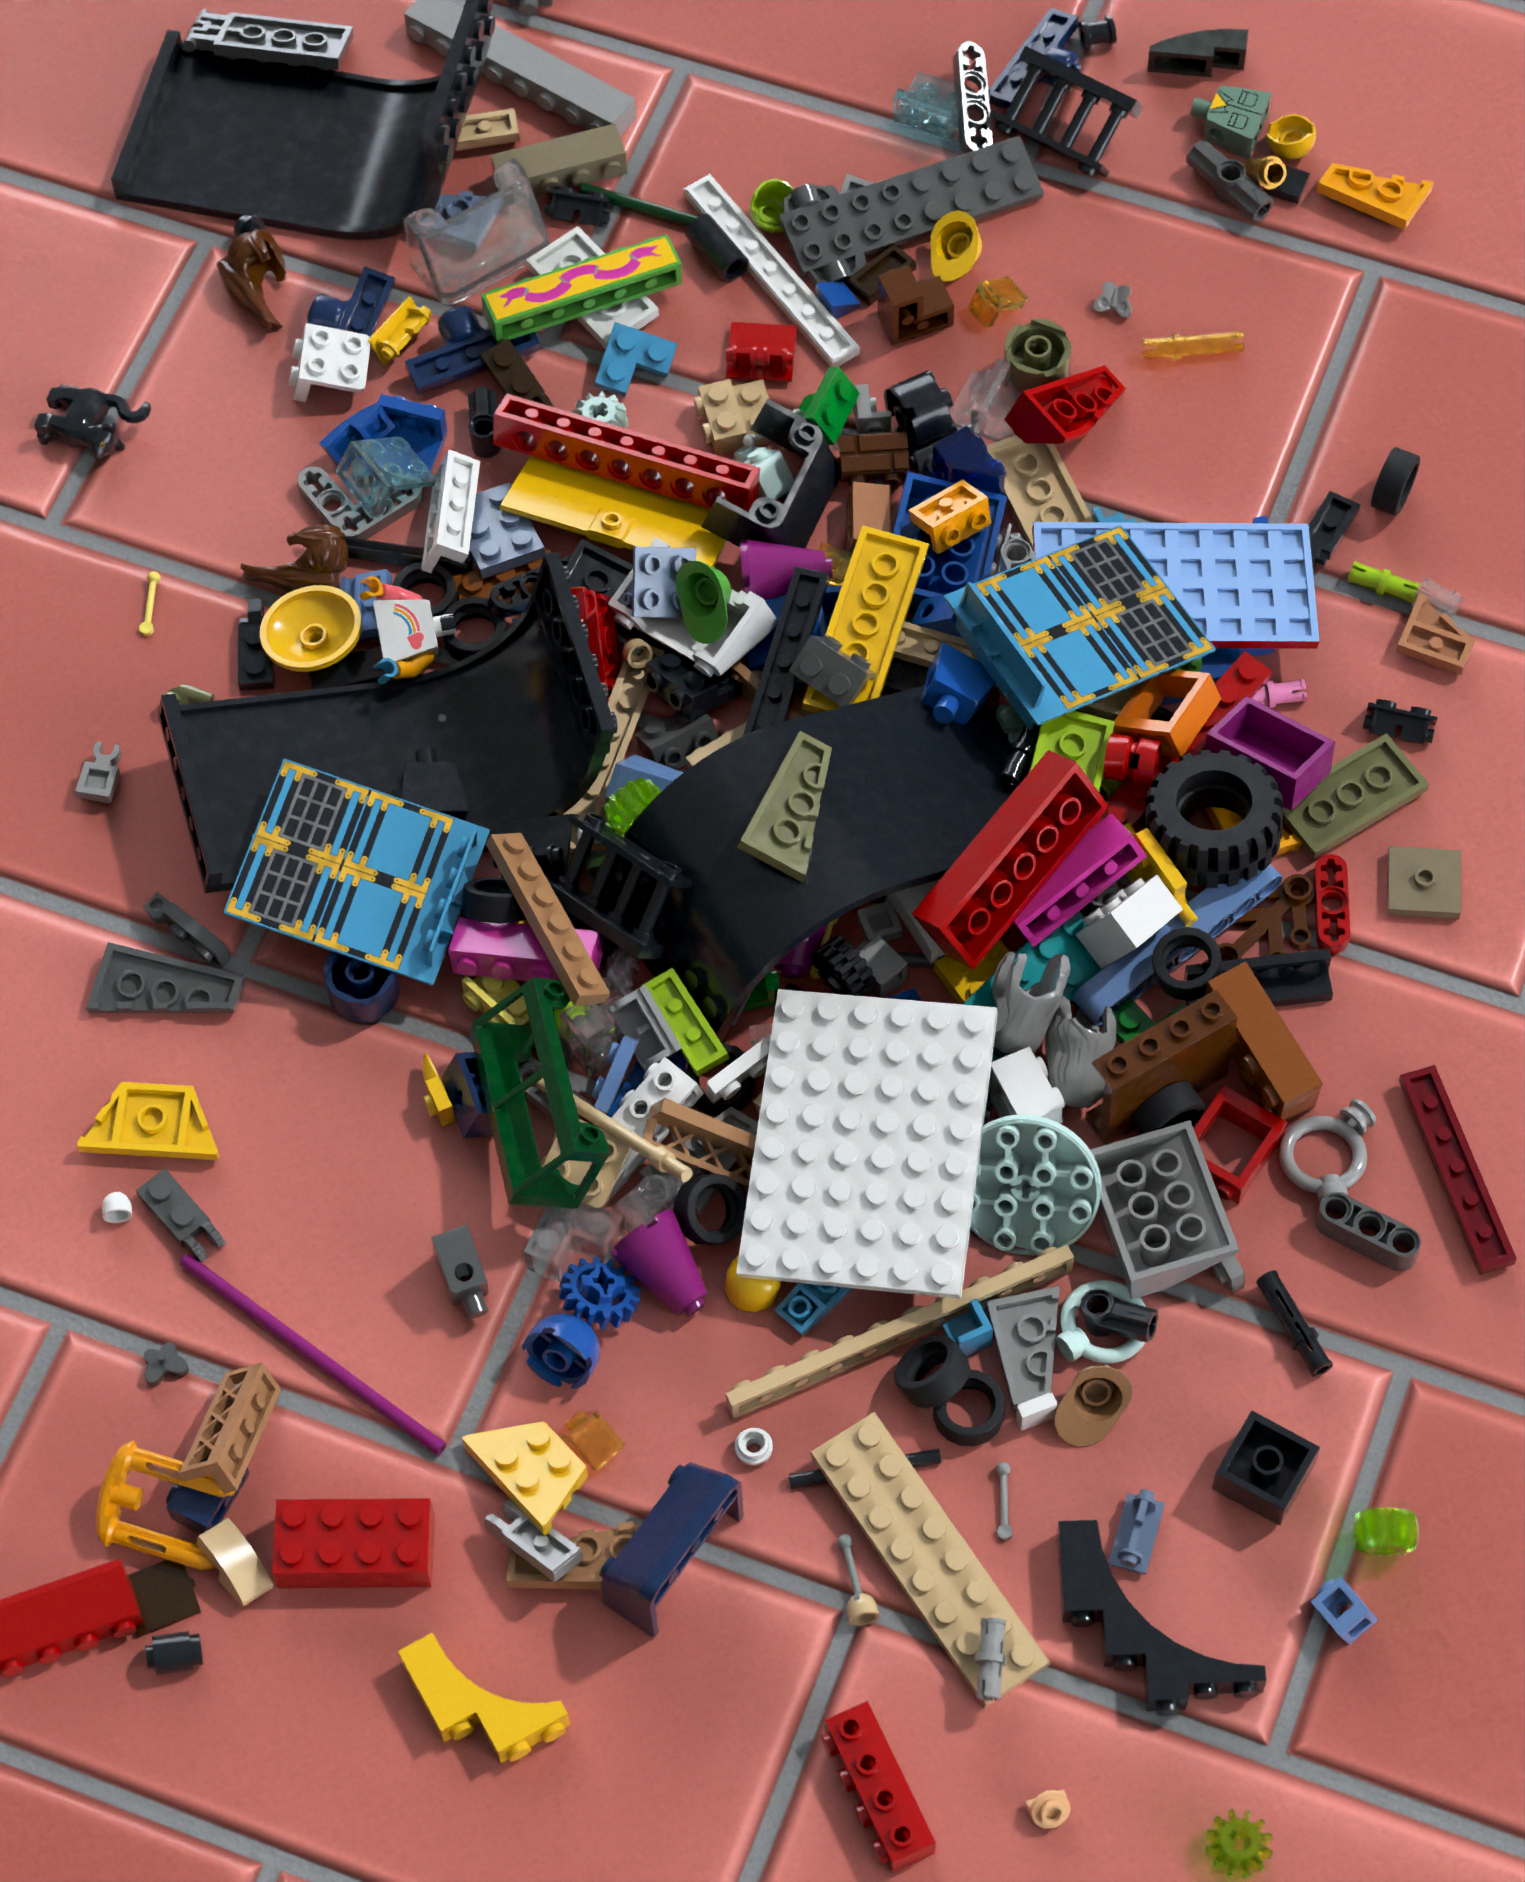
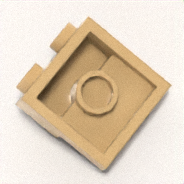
M731 379L698 386L699 396L693 398L697 416L704 417L705 424H702L706 444L712 443L715 455L737 451L744 447L742 440L745 435L756 434V432L750 429L767 398L769 399L763 379L732 386ZM763 437L756 441L754 446L771 443L773 441Z

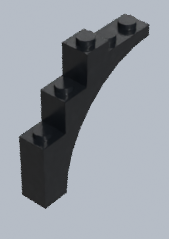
M1097 1520L1058 1521L1057 1545L1062 1623H1071L1075 1627H1089L1094 1625L1095 1622H1101L1104 1667H1113L1116 1671H1132L1137 1666H1143L1146 1711H1156V1714L1160 1716H1173L1179 1714L1180 1710H1186L1189 1699L1188 1695H1194L1196 1699L1203 1700L1213 1699L1218 1694L1234 1693L1236 1698H1251L1257 1696V1693L1264 1691L1266 1684L1265 1665L1236 1664L1199 1654L1174 1642L1152 1626L1135 1609L1111 1573L1102 1549Z

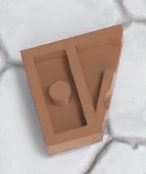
M1419 593L1398 642L1396 652L1462 675L1475 640L1464 630L1456 627L1454 621L1445 612L1440 614L1428 603L1429 597Z

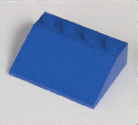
M908 471L892 533L929 543L907 614H915L923 599L949 594L966 587L968 582L974 584L990 577L1007 496L977 489L988 497L991 524L944 552L937 554L933 551L931 536L910 521L908 510L955 483Z

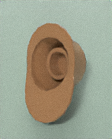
M1107 1364L1103 1366H1089L1077 1373L1055 1411L1054 1425L1059 1436L1067 1443L1075 1446H1090L1101 1441L1110 1432L1132 1399V1386L1128 1377L1120 1370L1114 1369Z

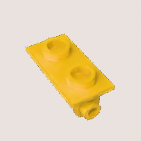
M410 296L367 340L383 365H386L392 358H397L400 355V350L412 339L411 337L431 321L430 316L432 312L426 306L418 308Z

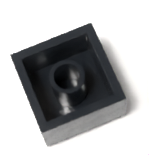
M1251 1410L1215 1473L1212 1489L1280 1526L1313 1469L1320 1447Z

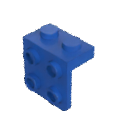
M381 394L377 404L383 408L395 427L373 450L369 448L364 460V468L368 472L395 479L403 476L414 477L421 485H424L428 482L448 434L445 410L433 404L424 405L408 401L401 396Z

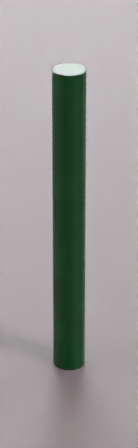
M583 183L580 189V194L587 195L588 191L606 194L607 199H610L615 206L683 226H688L693 219L698 217L587 183Z

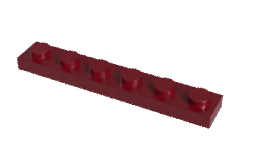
M1432 1065L1401 1074L1399 1083L1479 1275L1514 1265L1517 1258L1436 1066Z

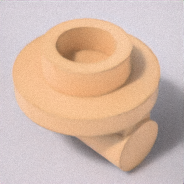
M1064 1789L1045 1791L1036 1798L1025 1801L1030 1817L1032 1816L1034 1822L1042 1828L1051 1829L1058 1827L1066 1821L1070 1814V1803Z

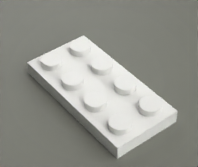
M577 226L528 258L526 264L532 274L538 276L551 272L556 268L566 267L605 253ZM643 296L576 319L606 349L615 322L639 330L659 316V308L647 296Z

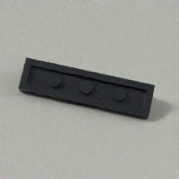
M1330 949L1222 961V974L1246 961L1274 1007L1332 1000L1333 991L1328 972L1331 962ZM1209 963L1186 965L1183 981L1195 980L1204 975L1208 970ZM1199 999L1191 1001L1186 1000V1005L1189 1006L1190 1004L1194 1003Z

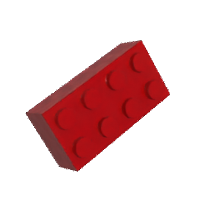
M276 1499L272 1575L277 1587H432L435 1513L431 1499Z

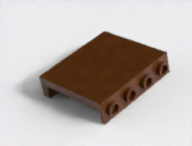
M1217 989L1092 1061V1065L1105 1081L1103 1102L1087 1111L1085 1119L1104 1145L1111 1144L1135 1130L1132 1117L1144 1101L1164 1087L1176 1082L1186 1081L1198 1093L1227 1076L1238 1017Z

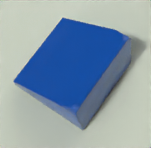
M844 281L822 282L815 285L816 297L835 319L861 307L860 302Z

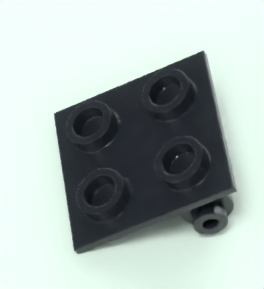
M570 814L507 821L506 834L522 833L547 879H559L560 876L565 875L568 868L572 823L568 821ZM493 859V865L496 869H498V866L495 860Z

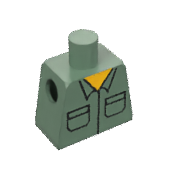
M1223 85L1218 88L1213 102L1196 97L1191 107L1190 116L1205 120L1203 137L1206 141L1241 157L1250 159L1269 115L1272 93Z

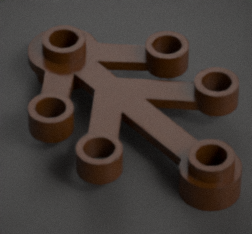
M1301 874L1287 877L1274 892L1264 899L1277 900L1271 907L1252 908L1237 919L1235 923L1254 924L1233 944L1222 943L1218 945L1222 959H1241L1266 932L1268 933L1269 946L1267 956L1286 954L1283 947L1281 918L1290 909L1294 929L1290 933L1289 943L1295 950L1302 951L1310 946L1312 934L1307 928L1306 907L1313 902L1315 897V887L1310 879ZM1299 890L1303 895L1295 896L1291 894V891ZM1296 935H1303L1307 940L1298 942L1294 937Z

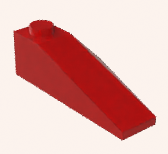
M1105 365L1023 391L1004 418V421L1024 443L1064 444L1084 437L1122 395L1126 388Z

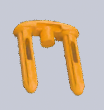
M130 1441L119 1448L105 1473L96 1509V1533L105 1547L115 1543L195 1569H214L215 1565L196 1544L120 1521L122 1513L120 1507L136 1511L144 1495L143 1488L126 1483L128 1474L133 1470L217 1497L232 1496L236 1491L224 1494L211 1474L184 1481L179 1473L153 1465H159L180 1472L183 1461L137 1447L136 1441Z

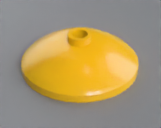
M325 585L302 587L282 596L268 609L260 626V641L269 659L282 668L298 672L320 670L337 663L355 647L362 632V615L356 601L349 594L338 588Z

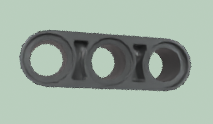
M1329 1193L1320 1202L1316 1226L1326 1237L1392 1270L1406 1271L1415 1264L1421 1239L1413 1228L1342 1193ZM1336 1211L1340 1213L1343 1218L1332 1219L1326 1214V1212ZM1370 1228L1376 1232V1235H1364L1360 1229ZM1398 1244L1405 1245L1409 1248L1410 1252H1398L1394 1246Z

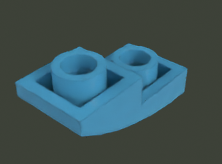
M798 1283L775 1309V1312L800 1334L805 1335L852 1288L815 1284L802 1285Z

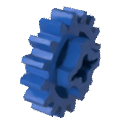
M594 1257L593 1262L589 1264L584 1258H581L578 1266L570 1264L567 1273H563L559 1285L558 1298L565 1300L563 1305L564 1311L574 1310L573 1316L585 1318L589 1326L593 1322H597L601 1330H605L607 1323H611L615 1328H619L622 1320L626 1322L631 1321L632 1315L636 1313L640 1302L641 1287L634 1286L636 1281L634 1276L625 1275L626 1268L623 1266L618 1269L614 1268V1263L611 1259L606 1264H602L598 1257Z

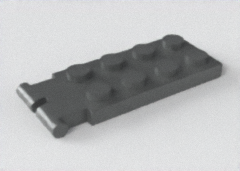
M202 9L183 42V48L187 52H192L195 49L214 51V55L225 56L228 59L244 58L253 59L260 63L278 62L286 63L293 67L303 65L318 67L321 70H339L353 40V26L229 12L228 15L210 13V11Z

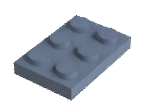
M510 482L476 494L469 554L482 579L539 560L545 554V548L529 518L500 510V504L512 487Z

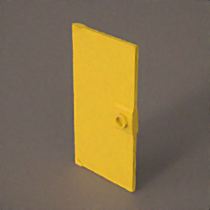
M533 456L529 457L500 504V510L582 534L587 536L588 539L617 548L625 547L634 550V546L649 547L655 537L669 544L671 548H696V561L706 563L710 567L715 566L728 543L727 540L701 527L710 511L708 508Z

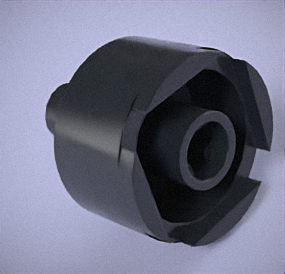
M930 370L912 376L885 390L884 402L886 411H891L892 417L895 416L899 426L894 428L895 432L907 431L908 449L912 450L922 447L956 431L955 423L949 411V408L953 406L951 395L946 388H939Z

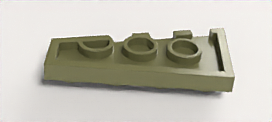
M799 731L737 848L801 882L804 880L832 747Z

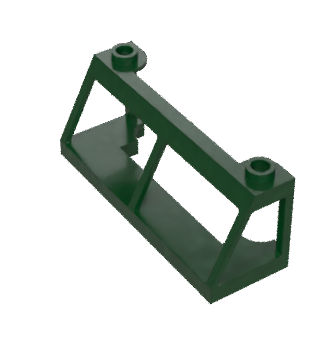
M531 978L477 1018L469 1031L508 1204L578 1209L610 1153L604 1133L595 1125L579 1121L554 1017L556 1009H563L570 1002V997L558 979ZM524 995L531 1026L488 1022ZM533 1048V1050H537L540 1069L521 1082L517 1062L527 1063ZM543 1078L561 1153L541 1168L524 1091ZM569 1160L592 1162L580 1185L567 1181L561 1175L559 1169L556 1168Z

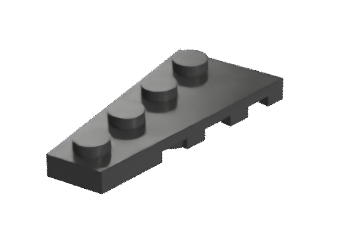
M108 942L86 1009L89 1013H236L246 978L242 974Z

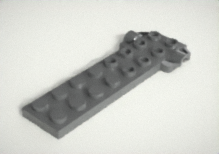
M1017 136L840 195L833 185L815 186L814 184H804L792 190L783 200V213L779 214L778 220L801 276H808L816 285L822 282H837L842 279H849L866 265L865 256L886 250L892 244L899 246L931 235L938 220L949 212L960 210L969 213L977 220L1043 197L1044 191L1021 137Z

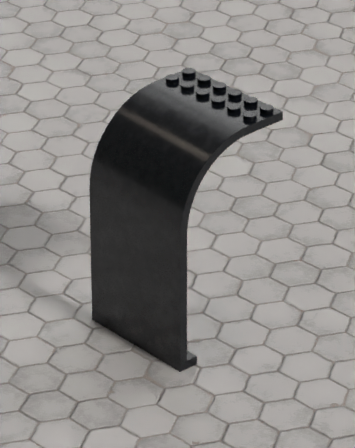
M466 0L441 75L420 80H390L335 70H321L318 67L302 65L293 67L286 63L278 62L260 63L253 59H228L225 56L214 55V51L195 49L192 52H187L183 48L180 32L167 30L111 178L116 200L237 221L244 215H256L264 221L267 227L346 240L388 238L412 230L431 215L440 198L494 33L495 17L491 16L493 0Z
M559 553L544 554L531 598L517 621L504 634L482 650L444 668L412 678L390 680L385 684L372 682L178 705L176 694L161 695L158 718L204 892L212 893L233 889L252 841V834L255 833L283 759L399 798L405 763L416 762L415 752L423 747L434 748L437 753V762H452L456 765L468 806L465 821L490 830L486 843L491 834H506L507 821L563 815L573 807L597 779L606 754L610 752V743L613 735L617 733L618 723L615 713L609 710L607 687L604 682H600L597 656L590 651L588 629L586 624L581 623L578 598L575 594L572 595L569 570L567 566L562 565ZM444 714L446 720L441 722L438 720V716ZM486 843L482 853L489 851V849L486 846Z
M924 686L784 721L751 732L711 753L671 782L648 804L624 835L661 861H667L679 866L682 869L681 874L693 881L691 888H670L652 930L654 933L653 938L665 946L660 959H642L654 978L673 968L716 1036L722 1042L741 1007L757 984L784 956L810 935L841 915L874 899L941 879L1016 789L1004 785L999 780V775L1010 756L1008 751L1011 743L1008 740L1009 735L1004 733L985 703L966 724H960L954 720L944 724L934 718V709L922 702ZM799 731L832 747L825 785L819 803V814L813 832L814 838L809 852L807 872L802 882L737 848ZM1029 764L1021 782L1029 774L1031 764ZM622 856L617 861L602 897L605 901L604 904L609 909H614L632 867V863ZM646 872L627 913L629 916L628 921L635 926H639L658 881Z

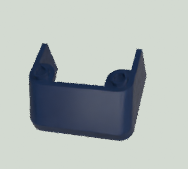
M689 1462L684 1467L678 1465L669 1477L668 1485L670 1486L619 1555L616 1558L611 1556L599 1573V1576L603 1578L601 1589L604 1604L653 1638L659 1633L656 1614L657 1605L723 1515L726 1513L738 1522L744 1517L741 1482L729 1474Z

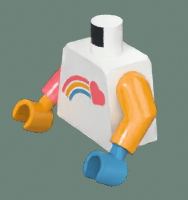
M369 576L361 580L360 584L368 585L370 591L361 593L360 598L364 601L374 597L377 599L373 601L383 659L375 664L373 669L380 668L386 673L378 679V682L385 684L392 678L416 677L433 662L434 656L439 654L436 637L456 634L453 613L432 617L430 601L424 600L421 595L398 586L381 583L375 576Z

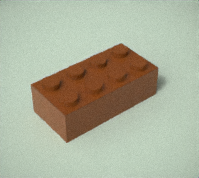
M1245 961L1208 981L1204 996L1217 989L1238 1017L1230 1058L1234 1057L1240 1069L1238 1072L1244 1085L1248 1089L1253 1088L1259 1097L1257 1100L1258 1105L1287 1122L1314 1108L1323 1083L1247 962Z

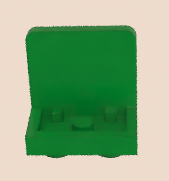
M839 366L829 367L816 393L807 395L803 399L799 410L805 413L804 418L815 423L820 428L828 445H834L848 416L853 410L860 392Z

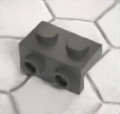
M824 634L823 637L811 635L789 669V672L839 706L843 707L853 704L866 682L873 680L877 675L868 669L871 663L856 653L849 656L840 650L843 644L828 634Z
M678 711L661 721L649 723L645 729L635 733L638 745L652 757L653 761L676 769L687 765L685 757L692 754L694 750L704 747L719 738L714 722L707 713L689 720Z

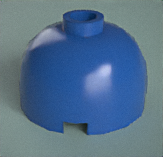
M565 1313L552 1314L540 1320L531 1329L522 1345L523 1351L527 1349L529 1354L526 1360L529 1367L540 1378L558 1387L561 1386V1381L573 1384L570 1389H577L585 1385L600 1358L599 1340L593 1329L583 1319Z

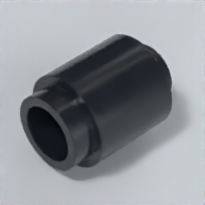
M189 1631L152 1636V1644L145 1645L148 1669L155 1668L156 1675L194 1670V1666L203 1665L199 1633L190 1635Z

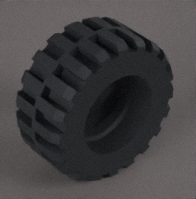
M1202 750L1196 756H1192L1191 753L1181 756L1178 763L1170 762L1163 768V774H1157L1152 780L1151 788L1147 790L1145 799V829L1148 828L1188 884L1197 886L1198 883L1207 884V888H1218V884H1226L1227 887L1239 884L1240 879L1244 878L1245 881H1248L1257 876V869L1260 871L1265 870L1271 863L1272 857L1277 855L1280 839L1282 838V794L1278 791V784L1271 775L1267 776V770L1257 762L1253 765L1250 758L1241 754L1238 757L1232 756L1230 751L1220 750V753H1210V750ZM1217 807L1236 813L1243 821L1228 829L1205 830L1190 824L1184 818L1196 810Z

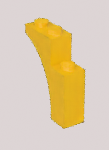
M433 1632L398 1651L403 1667L444 1742L451 1738L453 1740H460L474 1730L473 1726L480 1724L498 1759L502 1763L508 1759L510 1761H517L531 1751L530 1747L542 1740L551 1742L559 1738L566 1732L565 1728L570 1726L568 1713L561 1700L548 1703L518 1702L502 1698L478 1687L451 1663Z

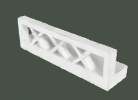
M448 450L434 474L421 570L431 573L441 556L464 564L468 557L479 474V460Z

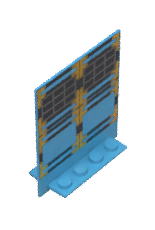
M1122 525L974 584L968 582L966 587L944 596V600L957 616V631L1030 730L1034 728V724L1038 726L1213 653L1216 649Z
M283 759L255 833L252 834V841L224 909V914L433 986L451 936L454 934L453 930L459 914L463 909V886L468 881L473 880L490 830L314 768Z

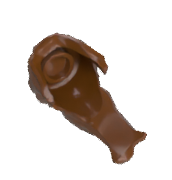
M256 228L252 232L243 233L233 239L228 248V255L217 262V268L226 290L234 301L255 315L262 327L281 329L283 325L275 319L265 302L261 284L267 271L274 273L277 282H282L286 279L284 258L273 236L266 230Z
M313 525L287 536L289 546L300 544L306 547V551L296 561L273 567L250 566L242 563L240 568L244 571L242 575L248 581L268 583L288 592L313 585H325L339 589V574L346 570L348 563L346 536L335 525Z

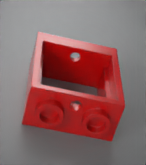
M1223 1085L1194 1127V1131L1200 1143L1218 1115L1263 1140L1239 1178L1205 1159L1220 1199L1232 1200L1239 1205L1285 1134L1287 1121Z

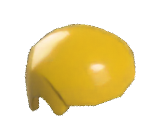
M1291 114L1282 116L1275 122L1269 123L1266 138L1269 148L1276 156L1288 160L1300 159L1312 149L1315 143L1316 129L1314 123L1310 122L1306 117Z
M736 1256L727 1269L724 1283L725 1293L729 1302L740 1310L758 1312L771 1307L781 1288V1281L738 1277L736 1271L739 1256Z

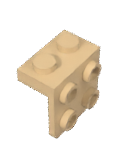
M601 1128L599 1129L606 1137L610 1154L582 1203L596 1209H602L606 1205L631 1152L630 1147ZM556 1132L553 1138L554 1143L548 1155L540 1163L541 1168L561 1153ZM569 1160L556 1169H559L561 1175L567 1181L580 1185L592 1162Z

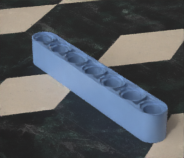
M1269 864L1263 871L1257 869V876L1248 881H1245L1243 878L1239 880V884L1227 887L1226 884H1218V888H1206L1187 903L1198 917V920L1189 927L1199 928L1210 934L1214 939L1235 923L1237 919L1274 892L1282 882L1283 876ZM1178 915L1139 947L1107 965L1076 991L1072 1001L1096 1026H1103V1011L1106 1006L1111 1008L1113 1013L1130 999L1133 1001L1137 1000L1157 984L1152 965L1153 951L1161 937L1172 930L1185 927ZM1184 947L1175 950L1167 958V972L1170 974L1200 949Z

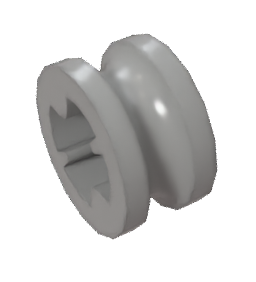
M1355 1098L1350 1101V1108L1344 1107L1340 1110V1117L1361 1136L1366 1133V1126H1374L1377 1120L1369 1106L1360 1099Z

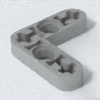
M310 466L303 469L298 475V487L302 497L326 525L338 526L341 532L349 538L367 540L416 509L423 500L421 484L417 479L410 476L396 479L354 506L322 468ZM312 480L314 483L319 482L321 490L320 494H318V490L313 484L308 485L309 481ZM404 490H406V492H408V493L413 492V495H412V496H408L407 494H402V495H401V492L404 491ZM331 500L339 501L342 504L336 511H326L323 508L324 504ZM377 505H383L389 509L383 516H373L370 513L371 509ZM346 526L357 527V530L354 532L351 529L346 530Z

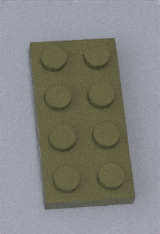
M1386 733L1332 765L1331 773L1292 811L1283 807L1282 821L1302 841L1301 845L1315 859L1427 792L1429 783Z

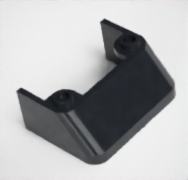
M767 398L750 430L805 458V462L784 504L769 497H762L755 500L749 512L718 496L701 527L740 547V540L748 539L806 548L840 479L841 469L823 433L815 423Z

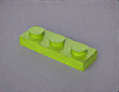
M673 968L643 984L646 985L682 1047V1054L697 1077L729 1059L726 1049Z

